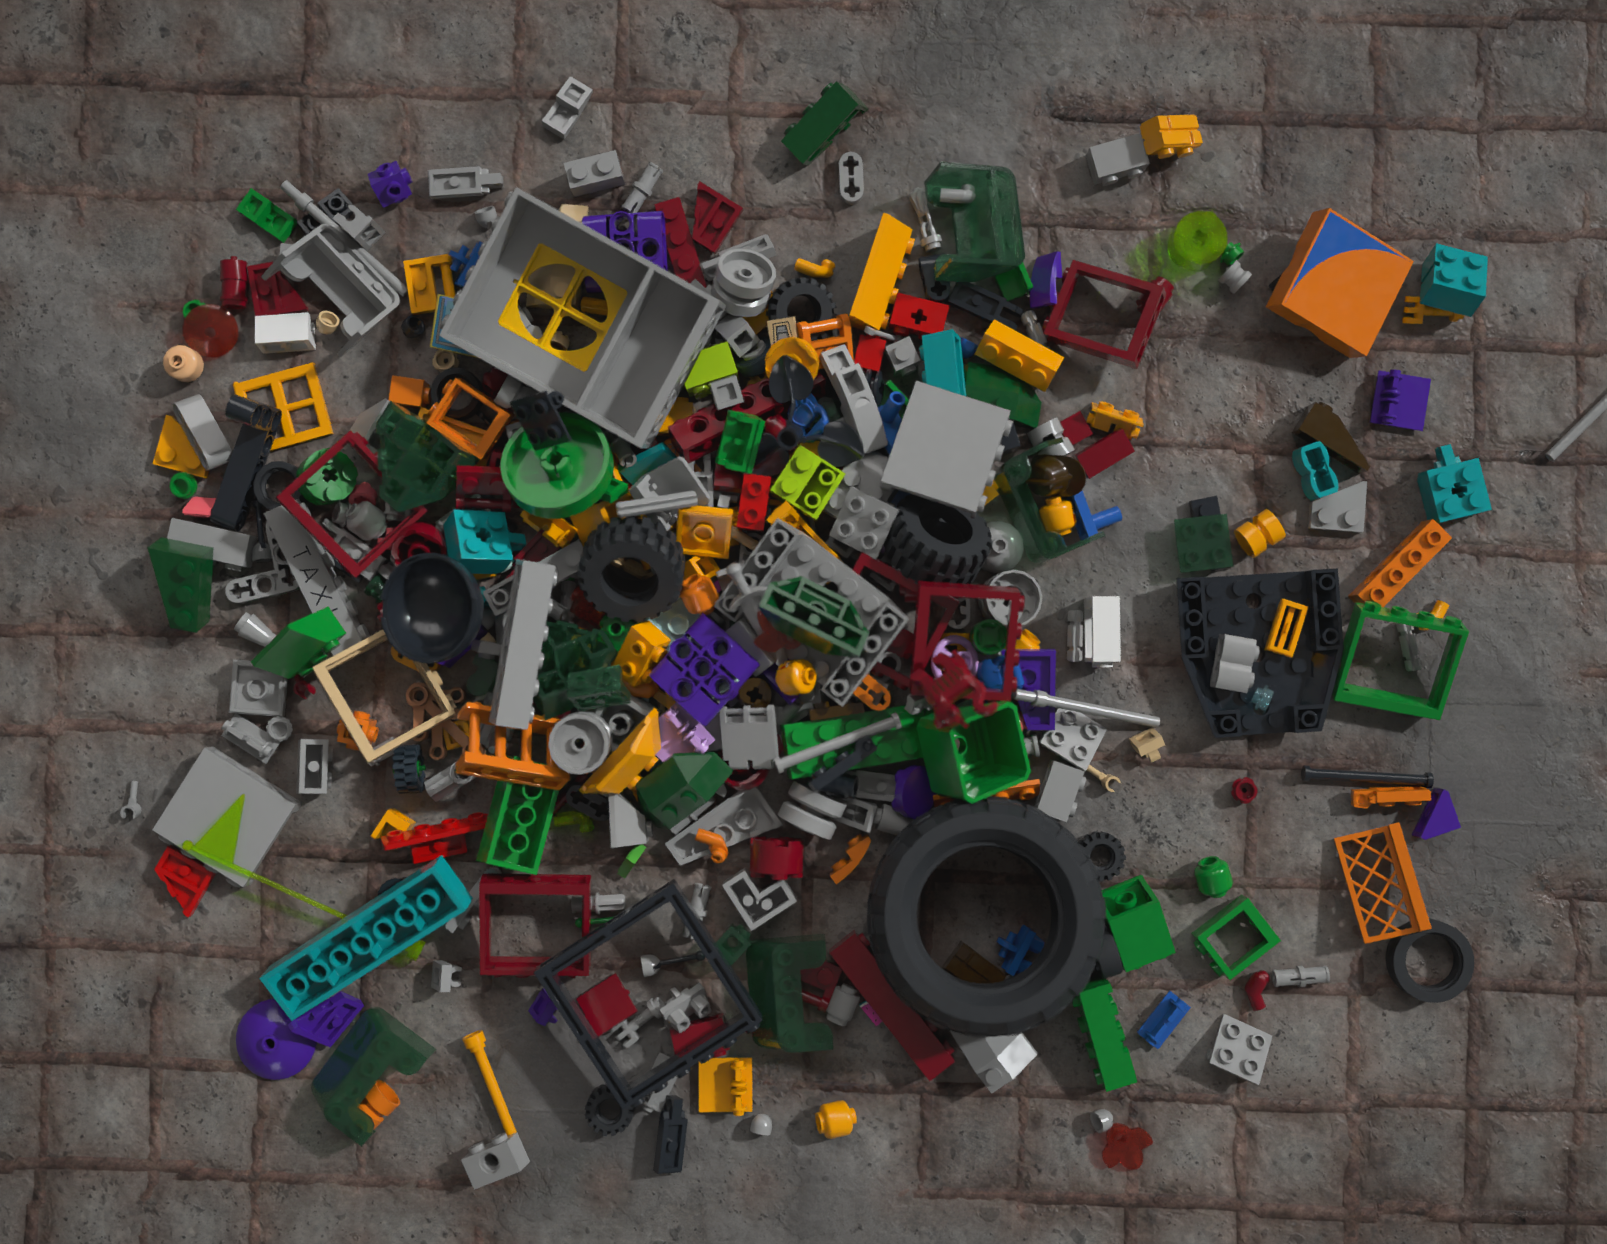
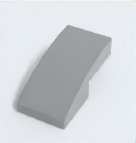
M570 76L556 95V102L543 118L542 127L565 140L583 112L593 90Z

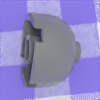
M1003 521L988 522L987 527H989L992 536V548L981 569L991 574L1009 571L1021 560L1024 551L1023 539L1019 531L1009 523Z

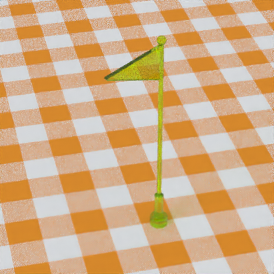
M245 794L238 798L195 845L190 840H185L182 843V848L185 851L192 850L341 919L348 916L234 864ZM418 940L404 949L408 952L406 957L416 962L426 942Z

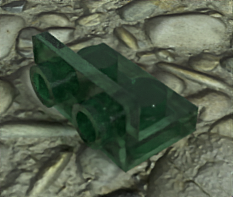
M619 665L568 674V699L578 711L631 703V693L622 683V668Z

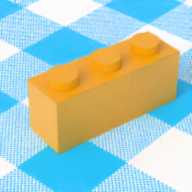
M995 319L985 332L975 352V355L1043 392L1047 390L1064 359L1058 353Z

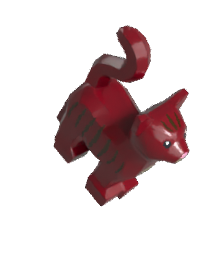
M956 650L952 651L951 657L940 652L932 658L937 669L944 670V673L935 680L920 668L910 675L914 686L919 691L924 690L927 702L934 709L935 718L933 723L938 729L944 727L952 728L958 724L965 728L968 727L960 710L953 704L972 691H975L972 701L975 713L980 716H989L998 709L997 702L984 706L985 686L970 672L968 664Z

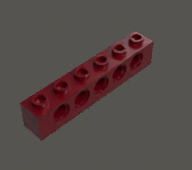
M818 370L811 394L816 399L826 395L825 378ZM767 377L741 390L744 400L742 403L717 410L716 405L713 404L699 409L695 414L684 419L675 421L672 425L668 426L670 441L680 457H683L689 464L719 449L728 410L753 414L766 422L770 416L780 415L783 417L787 415L791 401L786 403L775 401L770 393L769 378Z

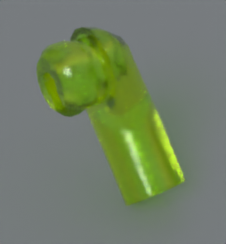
M570 811L554 815L556 827L579 824V830L582 833L594 830V819L584 813Z

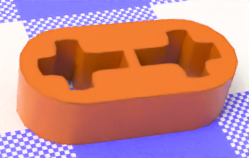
M869 674L862 681L868 686L866 691L858 686L853 693L874 710H884L891 703V694L888 689ZM871 689L878 694L883 691L886 703L884 705L881 703L874 705V697L868 692Z

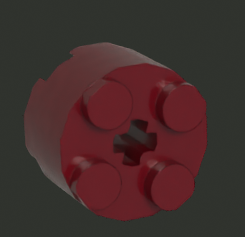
M766 836L751 837L750 877L761 878L765 877V875H771L773 880H787L788 877L802 878L804 840L780 836L779 838H766Z

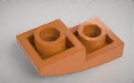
M858 834L847 842L849 847L846 848V852L850 859L846 861L845 858H842L832 866L833 871L830 872V877L836 885L853 871L865 855L871 842L868 834L863 837L861 834Z

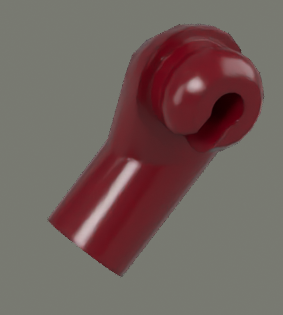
M1264 970L1254 972L1245 985V992L1253 1011H1259L1266 1007L1261 993L1266 984L1269 983L1270 976Z

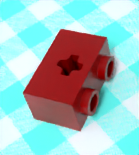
M898 292L889 329H893L894 334L908 337L909 334L917 335L919 340L922 341L923 335L943 331L949 305ZM917 314L921 315L922 321L920 325L915 324L914 318Z
M744 473L737 529L764 533L771 477Z

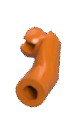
M621 675L619 676L627 690L634 697L651 698L659 690V686L654 680L650 683H643L633 687Z
M701 828L698 829L695 841L708 845L713 862H724L728 856V848L723 837Z

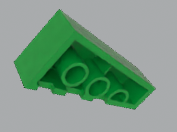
M1099 975L1090 977L1089 982L1079 996L1077 995L1072 1000V1005L1074 1008L1078 1007L1081 1017L1077 1018L1081 1033H1086L1089 1041L1085 1043V1048L1089 1059L1094 1058L1096 1069H1093L1097 1085L1102 1084L1103 1088L1108 1092L1138 1082L1127 1046L1123 1045L1125 1041L1123 1028L1119 1020L1115 1018L1119 1014L1117 1005L1112 995L1108 994L1113 992L1111 983L1107 979L1102 980Z

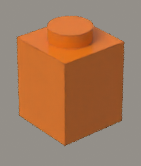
M392 375L388 400L400 407L420 409L422 407L426 409V405L430 404L432 399L430 394L431 388H429L430 384L421 379Z

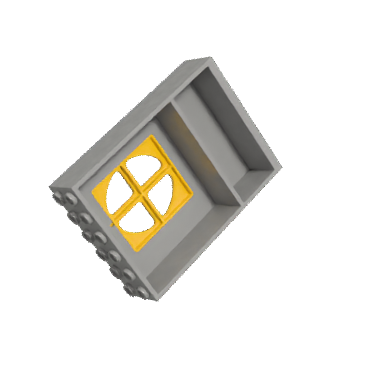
M516 187L514 192L511 191L504 201L505 209L501 217L497 216L494 220L489 240L484 241L478 252L480 257L476 265H472L465 277L467 282L463 290H459L453 299L454 308L450 315L447 314L440 325L442 331L439 336L539 392L547 390L548 394L552 391L562 393L564 396L562 404L640 448H650L682 390L701 350L704 349L727 305ZM553 264L570 265L575 268V274L563 297L560 299L531 285L529 282L530 275L541 267ZM586 276H591L601 287L605 295L608 316L603 323L572 307V300ZM523 292L532 295L554 309V314L542 337L539 339L534 338L529 333L521 320L518 299ZM565 316L575 319L597 333V338L592 344L578 350L563 351L551 347V340Z

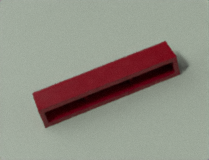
M855 930L851 931L829 949L830 955L926 1078L931 1081L955 1062L952 1055L955 1050L946 1038L942 1041L935 1033L938 1031L935 1025L915 1013L899 999L877 966L874 954L869 949L871 945L868 938L863 932L858 935Z

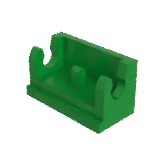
M728 410L715 462L725 465L727 469L752 474L765 421L753 414Z

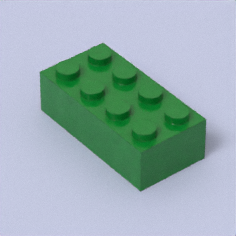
M506 755L508 759L521 761L520 757ZM533 761V762L536 763V764L546 765V764H543V763H539V762ZM497 780L476 861L537 875L559 790Z

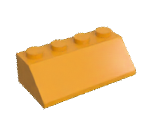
M887 213L882 215L849 315L851 327L863 331L866 326L880 331V328L886 329L890 317L886 310L889 303L894 305L899 290L894 288L897 278H903L907 264L902 263L905 253L911 254L915 239L910 238L913 229Z

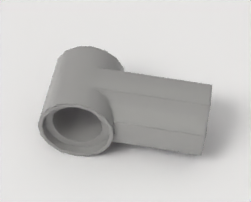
M455 762L425 781L424 785L429 796L437 802L476 777L469 776L465 778L461 774L455 773Z

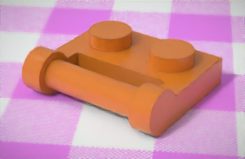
M840 314L836 318L807 323L806 321L796 323L798 337L810 343L816 351L819 369L824 368L819 359L820 354L843 344L846 345L854 361L851 322L848 314ZM839 329L840 336L811 341L810 334Z

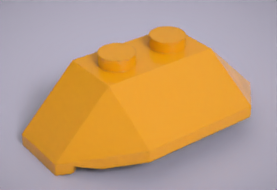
M655 708L579 789L582 794H620L626 786L631 790L641 779L638 775L643 768L648 772L659 760L655 756L661 749L659 713Z

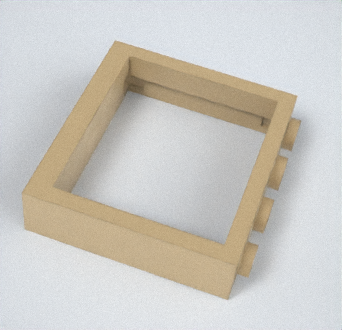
M384 630L373 634L313 667V672L367 764L455 715L453 709L456 708L451 695L443 693L440 687L443 685V682L437 671L431 672L427 663L413 661L442 713L373 750L330 676L329 671L388 640Z

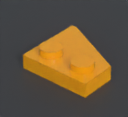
M166 415L153 464L207 479L209 470L207 471L203 467L182 427L174 417Z

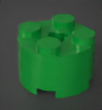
M329 448L318 450L300 464L296 476L299 477ZM339 451L300 486L298 490L307 501L315 505L335 504L353 491L358 476L357 468L346 454ZM325 473L330 476L331 480L328 482L323 479Z

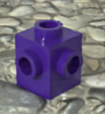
M397 161L381 164L375 171L368 174L370 185L383 208L392 203H400L412 194L409 184L413 183L407 169H401Z

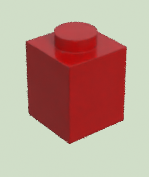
M867 333L866 336L860 335L854 363L860 364L863 373L871 369L872 375L876 376L877 371L880 370L886 340H882V337L872 336Z

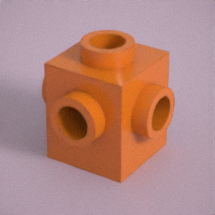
M354 711L353 715L359 726H363L362 731L369 743H375L379 728L376 727L377 720L369 719V713ZM340 719L337 726V742L346 743V748L359 751L343 721Z

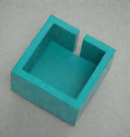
M1436 243L1422 264L1421 282L1423 283L1420 291V304L1472 317L1486 297L1488 257Z

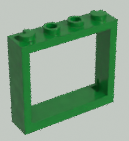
M1365 601V604L1355 602L1343 641L1344 649L1332 697L1335 701L1440 720L1469 630L1464 626L1462 620L1452 616H1446L1443 619L1437 618L1434 614L1425 611H1419L1416 614L1408 612L1407 609L1399 606H1392L1390 609L1384 608L1372 601ZM1365 617L1449 633L1428 699L1345 683Z

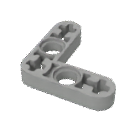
M268 522L266 523V533L275 570L230 581L226 586L225 594L234 603H247L300 589L296 580L293 581V586L291 583L285 582V578L289 577L288 569H282L281 566L288 565V563L279 557V550L281 548L276 543V538ZM263 578H269L272 582L270 591L266 593L261 592L259 589V582ZM237 585L243 588L252 587L253 590L241 593V598L233 593L234 590H237Z

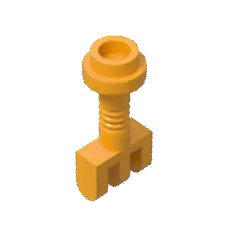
M1405 296V302H1415V307H1404L1403 312L1414 313V316L1403 317L1402 323L1422 324L1423 316L1431 315L1449 316L1450 322H1457L1459 319L1464 318V315L1420 304V296Z

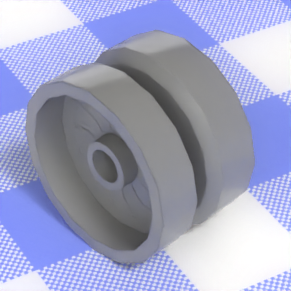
M731 249L723 253L718 260L716 276L711 288V296L727 305L724 310L727 313L741 317L757 316L764 312L768 306L771 290L776 279V269L772 262L763 254L749 249Z
M579 711L569 714L555 724L550 733L548 747L551 758L559 768L568 773L584 774L592 772L606 761L612 751L613 736L609 725L602 717L593 712ZM576 739H583L585 746L579 747V742H576Z
M794 780L788 794L791 798L800 802L801 805L789 801L783 802L778 816L805 832L831 840L836 825L823 815L841 818L847 805L832 796H827L822 791L813 792L808 785Z

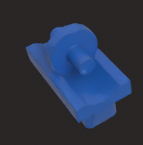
M481 241L476 243L468 259L465 256L469 248L462 245L458 253L450 250L448 254L449 257L454 259L450 267L451 270L457 272L461 264L464 265L454 283L459 288L465 286L467 282L465 277L472 265H476L480 257L478 252L483 244Z
M1022 925L1018 935L1010 931L1006 939L998 937L996 940L998 944L1002 945L998 955L1005 958L1001 967L1012 976L1015 973L1023 972L1032 964L1024 958L1027 950L1038 954L1044 946V941L1031 928Z

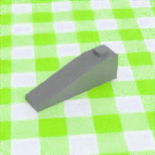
M950 1031L972 1068L991 1093L1013 1080L1037 1055V1051L1023 1033L1012 1036L979 1038Z

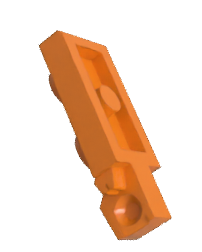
M1421 785L1351 789V805L1358 808L1367 809L1372 803L1375 804L1376 802L1379 806L1389 807L1395 806V802H1405V805L1416 806L1422 805V801H1431V791Z

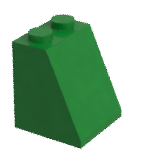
M1142 875L1102 890L1106 905L1105 925L1112 934L1122 967L1126 973L1176 953L1160 902Z

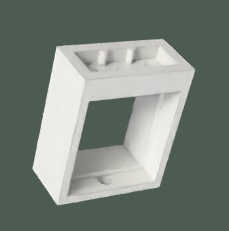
M1092 596L1084 599L1085 662H1092V667H1113V662H1121L1120 596Z

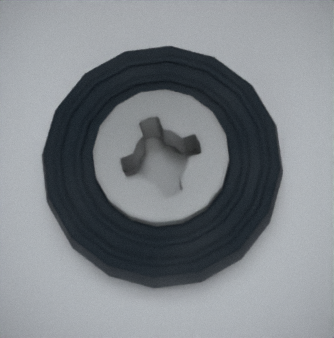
M769 336L760 337V341L740 358L738 356L735 357V365L742 376L749 378L765 372V357L771 347Z

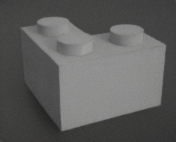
M746 867L723 881L722 884L751 931L797 902V896L786 880H774L760 889L753 877H750Z

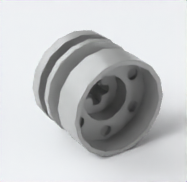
M1005 571L994 575L983 584L987 586L1017 587L1021 592L1020 596H1024V610L1019 612L1018 623H1022V625L1033 620L1041 609L1043 597L1040 586L1034 577L1024 571ZM978 598L979 609L985 620H998L1007 629L1009 605L1005 606L1003 604L1005 600Z

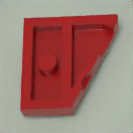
M170 845L165 849L154 870L159 878L166 883L167 890L173 898L176 897L184 909L182 911L183 914L189 918L195 912L216 873L207 870L203 866L204 863L185 856L181 853V850Z

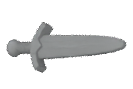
M738 563L730 564L726 569V574L733 579L740 593L731 601L729 611L735 613L737 607L741 606L766 650L777 660L775 663L779 666L784 661H788L777 631L758 609L762 600L760 596L764 595L767 587L749 588L742 575L741 565Z

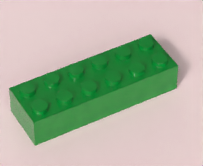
M906 705L888 707L881 711L869 710L858 714L781 724L780 731L784 757L891 717L890 714L897 713L902 728L896 730L894 727L870 736L877 750L849 770L924 758L917 724L920 718L934 713V709L927 710L924 708L920 713L912 715L904 709ZM855 742L786 768L788 778L796 779L811 776L823 766L827 770L836 765L833 759L845 751L849 755L853 753Z

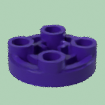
M911 765L905 770L899 769L895 774L896 787L892 808L895 812H900L906 818L916 819L918 816L931 810L933 795L936 794L931 791L925 766Z

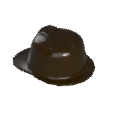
M1042 454L1032 459L1027 476L1024 478V483H1027L1035 494L1042 497L1075 496L1084 488L1086 474L1082 465L1073 457Z

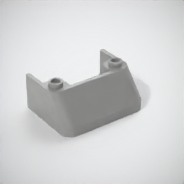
M328 224L318 226L283 251L261 276L266 281L279 270H282L287 277L294 281L300 282L309 277L346 315L340 327L343 334L349 339L337 353L340 358L365 338L400 303L397 292L336 228Z

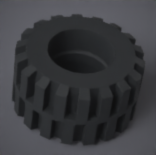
M796 278L781 283L771 293L773 295L769 300L768 310H766V316H768L769 320L788 318L787 307L789 302L796 296H805L814 305L815 316L812 323L833 319L837 316V314H834V308L837 307L836 302H832V293L827 292L824 284H819L817 280ZM828 331L810 334L811 341L824 339Z

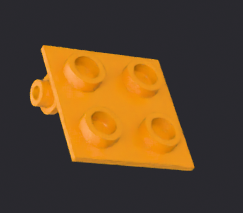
M752 1057L711 1058L703 1064L699 1062V1112H733L734 1116H742L744 1112L753 1111Z

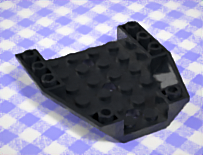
M1338 568L1284 573L1176 578L1181 659L1214 738L1322 731L1344 649ZM1251 593L1255 594L1259 599V604L1255 609L1249 608L1246 604V598ZM1280 599L1308 606L1292 658L1264 650ZM1286 606L1275 640V647H1277L1289 606ZM1295 609L1283 647L1284 650L1288 648L1299 613L1298 609ZM1219 634L1256 640V646H1259L1262 650L1263 656L1261 660L1252 664V672L1255 675L1252 688H1248L1247 693L1210 687ZM1259 699L1263 700L1266 704V711L1261 715L1256 714L1253 710L1254 703Z

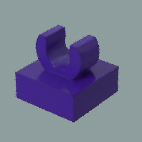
M542 988L528 1011L536 1023L546 1026L548 1021L550 1023L558 1021L552 1015L557 1008L545 989Z

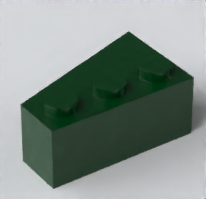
M837 81L834 84L832 82L829 83L821 91L822 97L815 104L811 103L802 112L803 118L797 124L795 122L792 123L784 132L785 137L781 142L802 164L810 165L833 143L832 140L842 129L846 131L851 126L849 122L859 111L864 114L869 110L849 87Z
M161 537L147 547L170 628L197 633L210 621L214 548Z

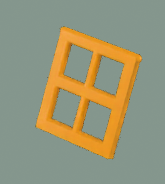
M312 362L238 383L235 381L233 383L235 395L248 398L246 392L271 386L276 408L282 411L280 424L284 436L274 439L270 452L334 434L315 363ZM306 376L311 398L287 404L282 382ZM314 405L319 427L295 433L290 411Z

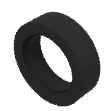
M1429 918L1432 929L1390 939L1386 950V966L1391 979L1402 991L1424 1002L1439 1003L1456 997L1467 987L1474 971V954L1469 941L1458 929L1444 922ZM1410 921L1402 925L1399 929L1403 930L1411 928ZM1440 935L1448 942L1453 952L1454 959L1451 972L1438 984L1430 986L1417 984L1410 977L1406 968L1408 949L1415 940L1422 936Z

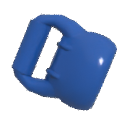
M810 393L804 400H796L792 423L800 426L803 436L821 435L825 425L829 423L827 411L818 404L815 396ZM789 406V408H788V410H787V417H788V414H789L790 406ZM820 414L821 419L815 424V426L809 431V433L806 434L805 429L810 427V424ZM816 440L807 441V443H814Z
M1005 655L979 662L977 675L985 688L1002 689ZM1018 664V666H1014L1013 677H1017L1016 689H1022L1025 683L1020 665Z

